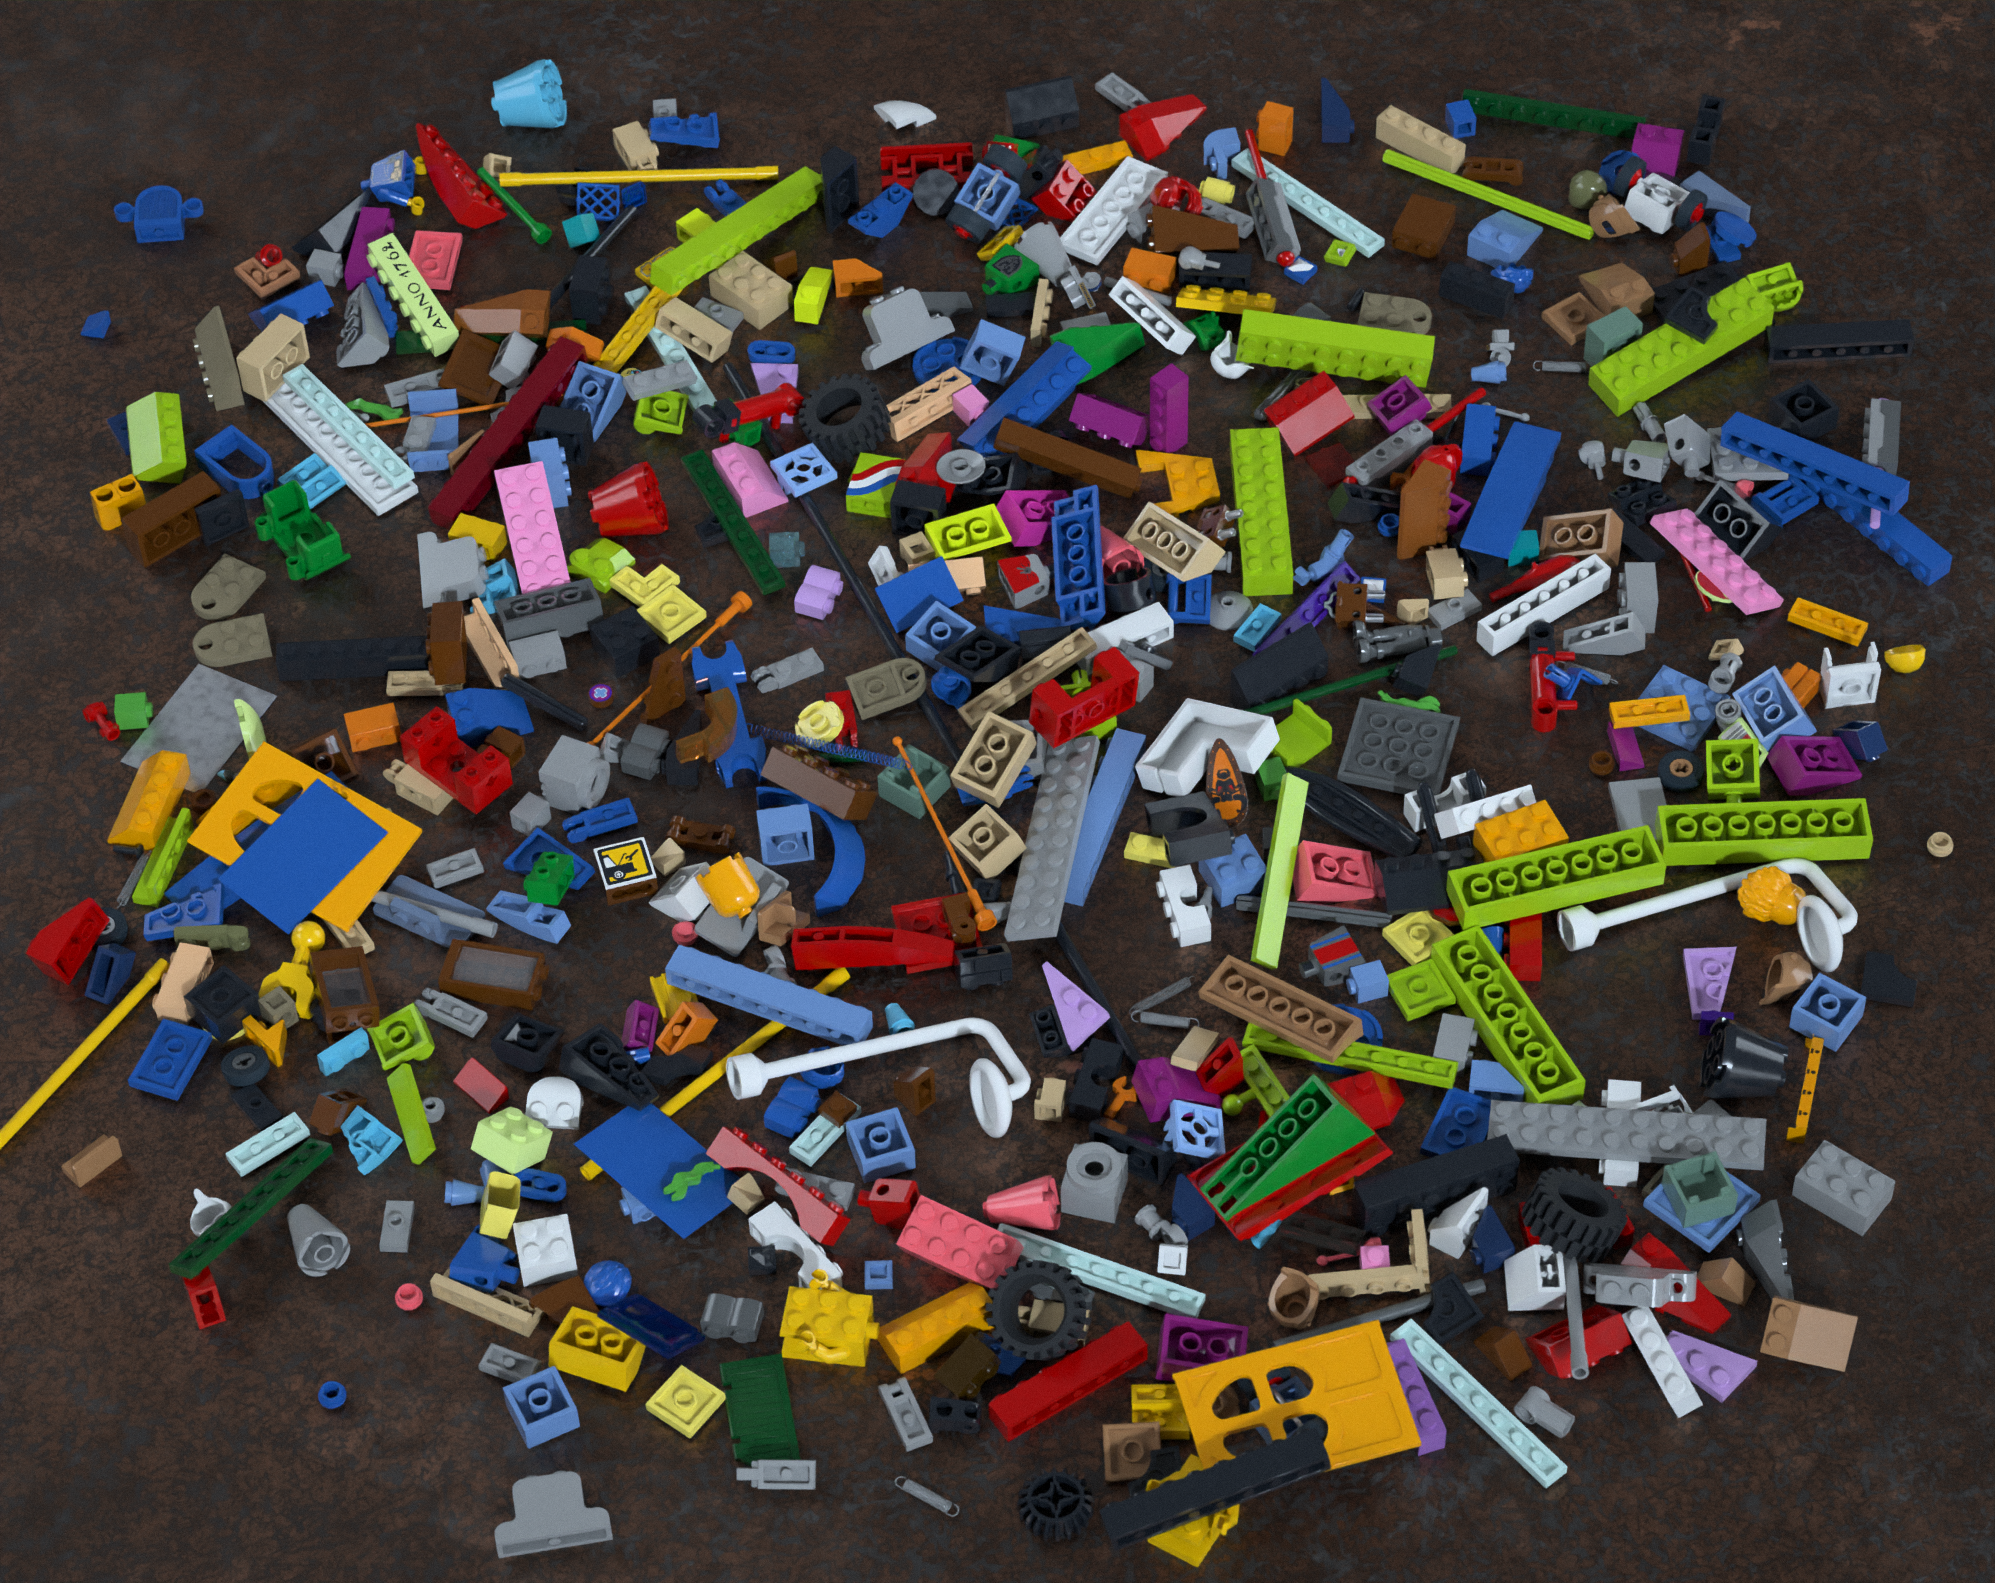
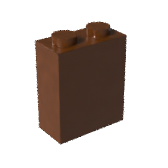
M1412 193L1393 229L1392 247L1436 260L1455 223L1456 206Z

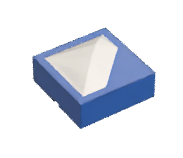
M1300 256L1295 258L1292 265L1284 268V275L1302 285L1317 272V265Z
M1361 577V584H1368V590L1385 591L1386 579ZM1368 599V602L1384 603V599Z

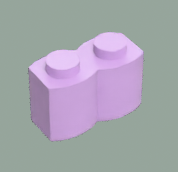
M812 565L795 597V612L821 620L825 618L827 613L830 614L834 607V598L836 595L839 596L843 589L840 572Z

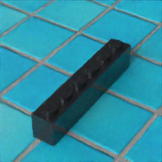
M1910 319L1766 326L1764 337L1768 364L1911 357L1914 344Z
M427 635L277 643L276 665L280 681L378 677L388 676V671H429L428 662L430 661V655H427L426 652Z

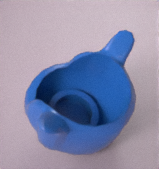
M946 666L941 667L931 679V688L934 694L948 705L955 706L956 709L965 705V701L972 692L970 679Z

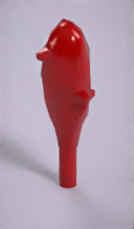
M1558 555L1539 564L1532 562L1531 569L1510 585L1489 593V598L1491 602H1495L1514 593L1531 591L1581 561L1572 555Z

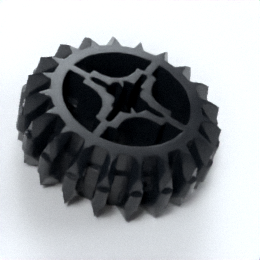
M1054 1466L1050 1473H1047L1042 1468L1040 1471L1041 1476L1032 1473L1031 1481H1024L1023 1489L1018 1493L1019 1500L1017 1502L1019 1518L1021 1522H1024L1026 1530L1033 1529L1035 1537L1042 1533L1045 1541L1050 1536H1055L1057 1543L1060 1540V1536H1065L1070 1540L1071 1532L1080 1535L1081 1527L1087 1528L1089 1525V1519L1093 1517V1507L1095 1506V1500L1092 1497L1093 1491L1091 1487H1087L1085 1478L1079 1479L1077 1472L1068 1475L1066 1467L1062 1472H1057ZM1054 1498H1057V1511L1055 1510Z

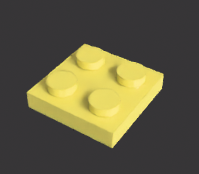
M674 584L637 609L649 627L668 644L707 618L706 611Z
M1430 910L1408 913L1385 927L1382 931V936L1411 966L1431 959L1432 944L1454 935L1442 922L1432 919Z
M681 1365L646 1403V1410L691 1438L725 1401L726 1397L724 1392Z

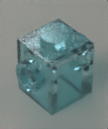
M799 532L769 533L770 558L777 568L800 567V557L805 556V543L800 542Z

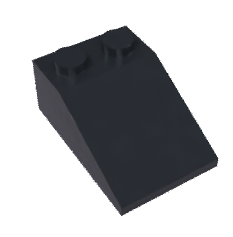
M981 625L936 654L934 660L973 682H1000L1017 670L1021 647Z

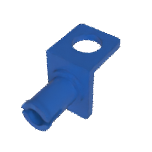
M1553 663L1546 667V670L1550 673L1544 671L1543 675L1546 679L1560 686L1556 693L1558 700H1570L1580 679L1591 685H1602L1603 683L1602 680L1582 668L1569 667L1567 672H1565Z

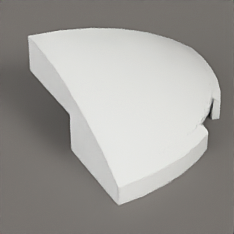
M889 101L874 105V110L885 122L890 121L896 129L910 123L919 127L936 119V115L931 110L917 103Z

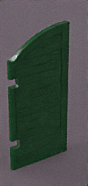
M782 1353L719 1364L722 1385H731L732 1387L730 1390L723 1391L726 1397L725 1405L731 1439L740 1438L741 1443L732 1445L735 1461H740L752 1467V1461H758L759 1459L800 1460Z

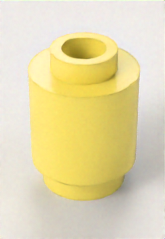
M1207 177L1206 181L1202 180L1199 191L1202 194V198L1205 197L1220 204H1231L1235 193V185H1231L1228 181Z

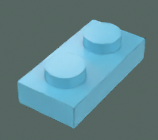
M1260 603L1234 634L1233 642L1254 652L1281 621V613Z
M362 1027L317 1055L320 1071L325 1076L339 1071L345 1064L354 1058L361 1057L370 1049L368 1035Z

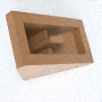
M1733 1257L1703 1262L1697 1274V1278L1712 1294L1744 1307L1756 1284Z

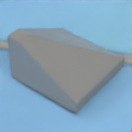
M607 732L599 751L600 759L612 763H621L622 755L630 741Z

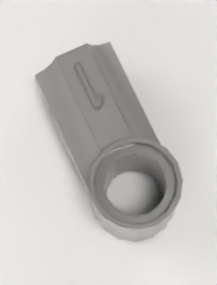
M1536 1386L1530 1387L1514 1407V1412L1522 1421L1528 1424L1536 1422L1560 1438L1567 1435L1575 1421L1574 1415L1551 1402L1549 1395Z

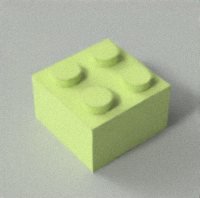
M510 1106L478 1122L471 1150L514 1175L545 1159L553 1132L544 1127L541 1122L529 1118L521 1110Z

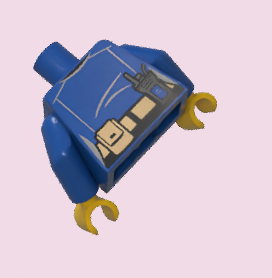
M405 150L391 154L371 166V177L361 181V189L365 191L370 188L379 201L392 202L404 207L408 205L411 206V212L414 215H421L424 208V200L421 197H414L413 199H409V197L413 196L415 173L419 175L427 173L424 159L422 156H418L415 160H412V157Z

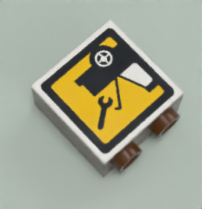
M644 837L594 849L596 868L608 906L654 895L658 892L656 873Z

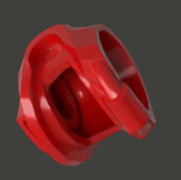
M1177 176L1159 180L1151 190L1150 202L1154 206L1180 211L1182 200L1188 193V204L1184 212L1200 216L1204 207L1202 206L1201 193L1196 186Z

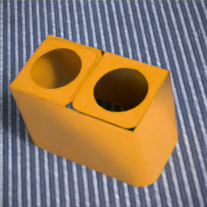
M133 474L90 491L95 518L104 530H112L121 526V518L146 504L143 490Z

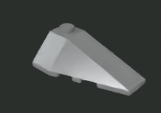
M362 282L347 300L344 319L347 322L340 333V336L344 338L343 344H340L336 351L337 365L339 367L373 364L380 357H384L390 347L388 333L367 285Z

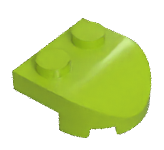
M1790 262L1749 274L1745 277L1774 308V312L1793 308L1800 300L1803 292L1802 280H1797Z

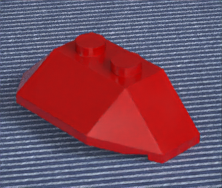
M1373 1071L1326 1084L1332 1090H1338L1373 1130L1389 1126L1405 1102L1394 1078Z

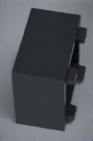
M543 405L535 425L537 441L557 438L559 447H564L566 461L563 463L587 466L594 447L590 412Z
M225 965L183 996L188 1015L205 1030L211 1032L222 1044L243 1029L242 1020L251 1015L256 1019L261 1015L258 1004L259 994Z

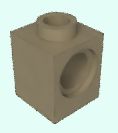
M280 986L258 999L262 1019L270 1028L282 1019L285 1022L286 1029L299 1021L295 1002Z

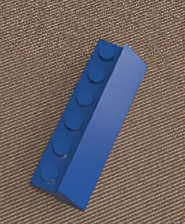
M1056 341L957 439V442L965 449L979 453L983 458L1007 454L993 449L1003 418L1036 429L1075 390V386L1092 370V366L1074 351V347Z
M1097 485L1074 490L1073 497L1054 501L1055 517H1051L1056 602L1060 606L1061 626H1070V631L1087 626L1092 631L1106 614Z

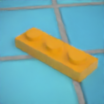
M1124 140L1063 155L1064 158L1060 163L1068 160L1083 175L1119 166L1127 156L1133 158V155Z
M1799 597L1791 608L1787 619L1789 622L1857 647L1868 628L1867 622Z
M1685 695L1609 703V712L1614 729L1690 720V711Z

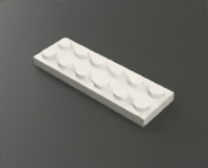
M1127 156L1060 237L1066 253L1098 265L1127 230L1128 214L1149 203L1152 188L1159 180L1168 177V172Z

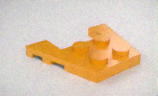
M1136 450L1138 467L1142 468L1140 473L1165 470L1172 501L1153 504L1170 515L1178 518L1182 512L1190 509L1193 512L1220 501V492L1212 458Z

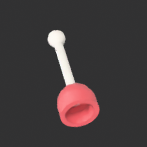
M1699 471V475L1695 476L1698 481L1707 480L1718 483V481H1714V477L1707 476L1702 471ZM1746 479L1739 480L1735 485L1747 496L1751 497L1754 482Z

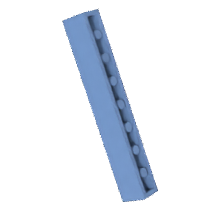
M1116 728L1113 738L1109 737L1107 740L1105 757H1100L1098 763L1099 772L1097 776L1093 775L1091 791L1085 807L1064 902L1082 907L1084 905L1136 777L1137 771L1135 766L1146 752V735Z
M679 945L665 967L667 984L843 1046L865 1041L873 1028L872 1011L867 1010L863 1006L846 1003L837 997L832 998L820 994L814 989L797 986L791 981H783L771 977L765 972L748 969L742 964L725 961L719 956H711L699 952L692 947L688 948Z

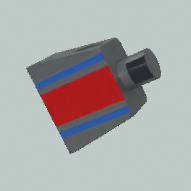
M1341 926L1310 943L1308 960L1299 963V970L1303 978L1317 974L1322 985L1327 987L1346 983V980L1349 979L1350 967L1366 964V961L1345 926Z

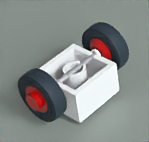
M1637 156L1629 158L1618 173L1614 184V192L1621 197L1627 198L1624 207L1634 221L1640 222L1648 226L1652 231L1659 232L1660 234L1666 232L1673 225H1676L1683 231H1690L1701 219L1708 196L1697 189L1688 192L1655 173H1651L1643 179L1646 171V162Z

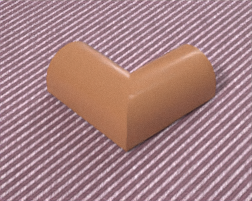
M252 257L234 267L236 275L262 300L300 279V271L287 259L266 269Z

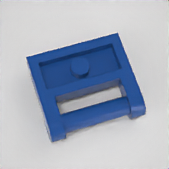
M1789 474L1788 480L1780 482L1763 493L1759 492L1753 495L1752 500L1782 526L1819 503V496L1800 479ZM1789 489L1788 492L1771 501L1772 498Z
M1170 573L1166 575V583L1168 584L1167 613L1174 621V624H1210L1212 574H1205L1185 582ZM1179 584H1186L1185 612H1178Z

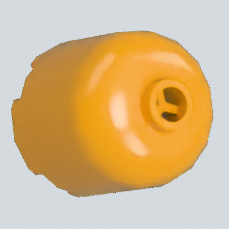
M738 852L733 857L734 860L731 856H728L709 867L710 872L705 874V877L702 874L695 877L714 910L725 918H731L738 915L739 919L744 918L753 911L751 907L760 897L759 887L741 853Z

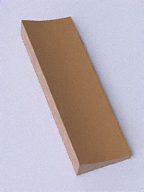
M1227 955L1199 990V997L1331 1063H1334L1350 1044L1364 1035L1362 1019L1231 955Z

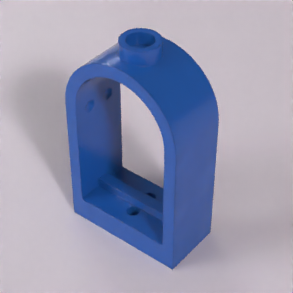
M232 424L194 450L198 467L229 492L239 489L244 499H253L263 496L273 488L275 476L269 454ZM238 448L262 467L264 471L254 478L240 479L231 475L217 462Z

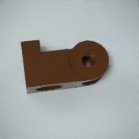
M967 892L942 899V913L953 941L962 947L972 945L976 940L975 921L968 916L971 912L970 899Z

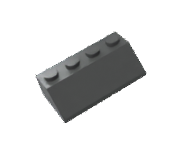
M591 578L494 601L502 635L508 650L510 649V641L557 630L560 637H570L574 633L590 631V626L604 620L601 601Z

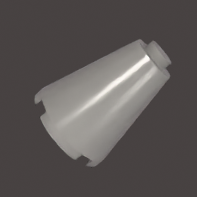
M1049 221L1048 225H1045L1043 222L1037 223L1021 235L1023 240L1020 244L1016 242L1014 248L1038 264L1039 273L1046 279H1049L1051 283L1057 287L1062 286L1060 281L1071 275L1068 269L1072 267L1071 262L1053 223Z
M307 1204L297 1205L290 1210L287 1216L296 1260L303 1272L310 1276H323L328 1274L327 1270L333 1267L338 1269L342 1266L350 1253V1244L346 1235Z

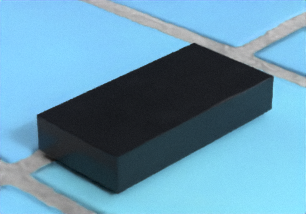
M1033 292L986 295L987 318L1033 315Z

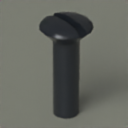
M114 844L113 852L136 855L137 859H140L141 855H144V846L140 844L138 847Z

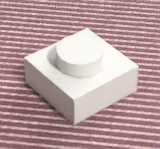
M1160 1243L1157 1273L1185 1275L1188 1246Z

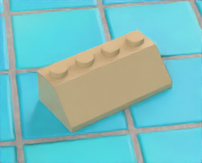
M1150 501L1123 538L1138 548L1143 557L1183 582L1212 572L1226 552L1212 540Z

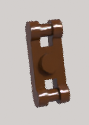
M1470 156L1466 157L1463 161L1464 170L1462 177L1471 181L1509 182L1514 186L1520 185L1523 181L1522 172L1524 164L1521 160Z
M673 816L670 821L671 829L667 831L665 841L671 838L680 847L727 854L731 848L730 840L734 838L736 829L729 824L717 826L688 821L681 816Z

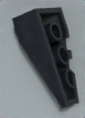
M368 188L337 210L335 214L323 221L319 227L291 247L292 250L311 257L314 249L342 254L343 250L341 248L349 242L358 223L361 209L366 206L372 190Z
M1017 452L984 457L986 467L983 474L972 482L955 484L954 491L989 496L1003 494L1005 491L1025 490L1028 471Z
M598 1023L563 1046L559 1070L577 1084L638 1111H641L659 1098V1094L645 1074L639 1072L634 1065L635 1060L632 1055H628L623 1049L621 1039L603 1024Z

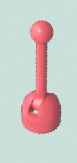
M1380 1237L1371 1238L1363 1246H1382ZM1360 1250L1329 1257L1321 1255L1317 1258V1263L1320 1266H1325L1328 1262L1360 1255Z

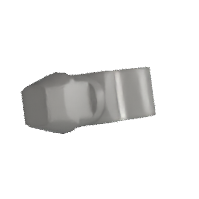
M1210 886L1204 890L1200 902L1195 904V906H1205L1209 920L1212 917L1211 898L1213 894L1212 887Z

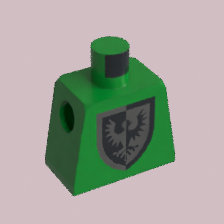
M1007 243L986 264V282L982 284V289L987 295H992L996 291H999L1001 294L1021 293L1039 282V265Z

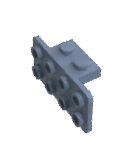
M404 875L397 876L386 890L387 893L470 917L485 919L484 911ZM397 897L392 900L390 907L378 903L373 907L375 915L447 948L450 947L452 939L469 941L474 932L468 929L440 922L439 916Z

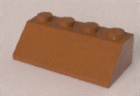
M1424 459L1401 491L1397 558L1406 559L1426 555V551H1429V546L1438 548L1446 543L1449 536L1447 525L1450 520L1448 509L1451 504L1449 493L1453 482L1450 481V469Z

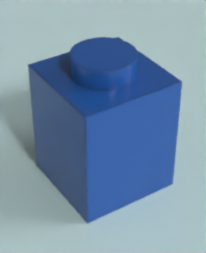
M1463 100L1447 103L1445 122L1452 137L1456 139L1475 135L1476 116L1469 101Z

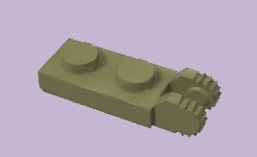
M203 925L174 928L176 948H178L180 942L209 947L211 950L231 948L234 951L246 950L251 945L250 938H248V929L244 925Z

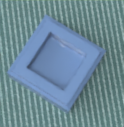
M892 1260L865 1261V1289H893Z

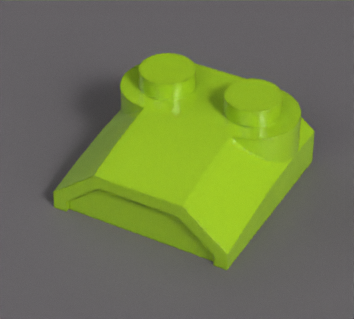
M667 391L638 399L633 420L634 428L642 434H651L655 430L682 434V425L689 395Z
M607 538L595 539L585 548L574 550L570 555L567 569L569 575L578 580L591 578L595 589L606 594L612 588L609 579L625 566L631 568L636 562L624 547Z
M414 1003L379 1021V1027L367 1028L384 1070L393 1068L411 1059L424 1060L434 1051V1041L427 1024Z

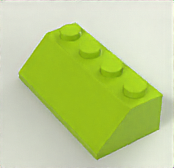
M154 392L126 407L132 474L136 480L181 484L186 468V454L179 394Z

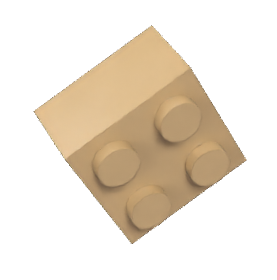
M987 804L948 838L958 853L983 878L994 879L1027 848L1019 835Z

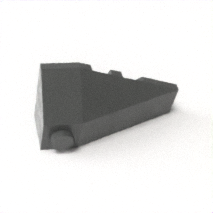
M919 292L929 316L939 313L940 317H952L973 311V306L967 292ZM891 293L884 294L883 297L886 298L890 296ZM878 296L869 298V302Z
M1777 1199L1770 1200L1743 1216L1739 1229L1735 1230V1239L1737 1246L1742 1247L1744 1258L1771 1300L1773 1301L1775 1295L1794 1300L1790 1274H1784L1787 1272L1786 1248L1781 1249V1233L1784 1231Z

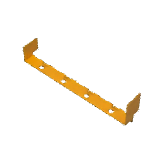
M1814 1033L1812 1039L1806 1038L1805 1047L1810 1048V1052L1811 1048L1814 1051L1809 1053L1805 1072H1807V1069H1810L1809 1074H1805L1801 1093H1803V1089L1806 1092L1805 1095L1801 1094L1797 1111L1799 1113V1110H1801L1802 1113L1797 1115L1796 1128H1788L1786 1138L1787 1141L1802 1144L1805 1142L1824 1039L1814 1037Z

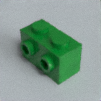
M543 852L538 861L534 862L530 874L526 875L524 879V890L527 891L528 902L558 906L575 877L573 855L558 854L557 852Z

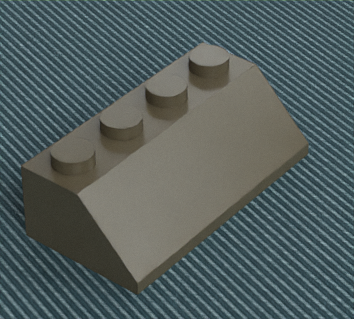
M215 306L196 326L197 338L192 340L195 352L201 353V355H197L200 369H205L204 372H201L204 385L210 386V388L206 389L209 403L214 402L216 411L245 404L219 306Z

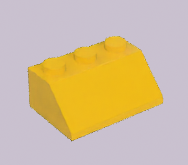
M572 1306L549 1342V1367L555 1366L557 1370L626 1392L638 1373L648 1341L649 1331Z

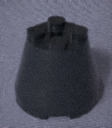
M1718 1017L1710 1029V1034H1713V1038L1709 1040L1707 1049L1703 1050L1701 1060L1700 1087H1705L1703 1096L1714 1099L1773 1096L1777 1087H1783L1786 1080V1072L1782 1070L1788 1056V1046H1784L1733 1019Z

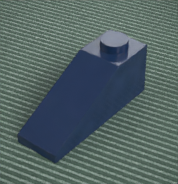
M1321 78L1322 143H1349L1350 133H1354V119H1350L1349 108L1327 78Z

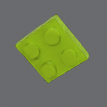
M1433 959L1387 975L1389 979L1388 990L1407 1022L1455 1004L1456 997Z

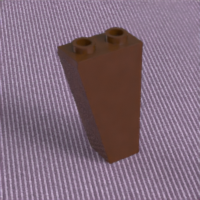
M1152 206L1149 213H1146V226L1150 227L1151 236H1148L1147 241L1148 250H1152L1154 253L1179 256L1182 249L1191 246L1199 249L1201 252L1237 253L1239 249L1237 224L1160 206Z

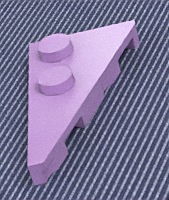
M1046 961L1042 967L1068 1045L1074 1051L1102 1026L1110 1016L1103 1007Z

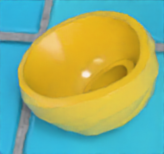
M1917 644L1900 646L1885 651L1884 658L1886 663L1895 672L1911 673L1918 670L1923 664L1926 649L1923 645Z

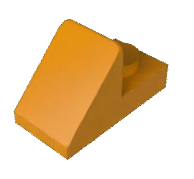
M249 1015L242 1020L245 1036L254 1045L263 1048L268 1058L277 1067H280L283 1064L287 1040L284 1020H280L268 1029L262 1021L257 1022Z

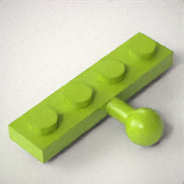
M1252 1044L1240 1051L1243 1057L1244 1080L1250 1089L1240 1095H1227L1222 1101V1109L1226 1114L1235 1116L1242 1111L1243 1105L1257 1098L1270 1118L1290 1097L1255 1045Z

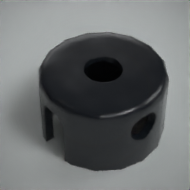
M1136 567L1114 572L1104 578V590L1109 609L1113 612H1130L1147 607L1156 601L1157 593L1151 569L1144 568L1145 575L1141 578H1138Z

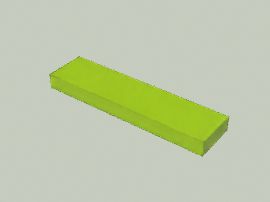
M402 1063L387 1077V1082L411 1161L419 1165L436 1150L411 1065Z

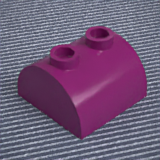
M1406 375L1366 403L1390 436L1415 419L1418 421L1423 420L1427 412L1432 409L1426 396Z

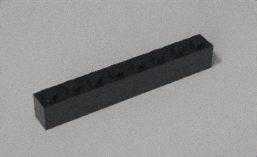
M1317 1427L1302 1429L1295 1433L1294 1436L1273 1440L1265 1447L1257 1450H1247L1239 1457L1231 1460L1218 1461L1213 1467L1202 1471H1192L1186 1477L1179 1480L1165 1481L1158 1488L1150 1491H1139L1131 1498L1121 1502H1110L1099 1511L1115 1552L1332 1468L1329 1455Z

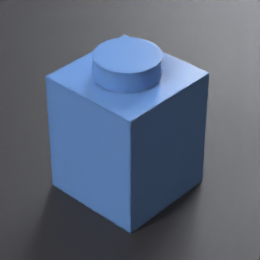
M1380 960L1350 967L1349 979L1346 980L1349 994H1354L1358 1004L1388 996L1389 979Z

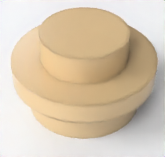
M1944 832L1934 833L1927 841V849L1934 856L1945 857L1953 850V841Z

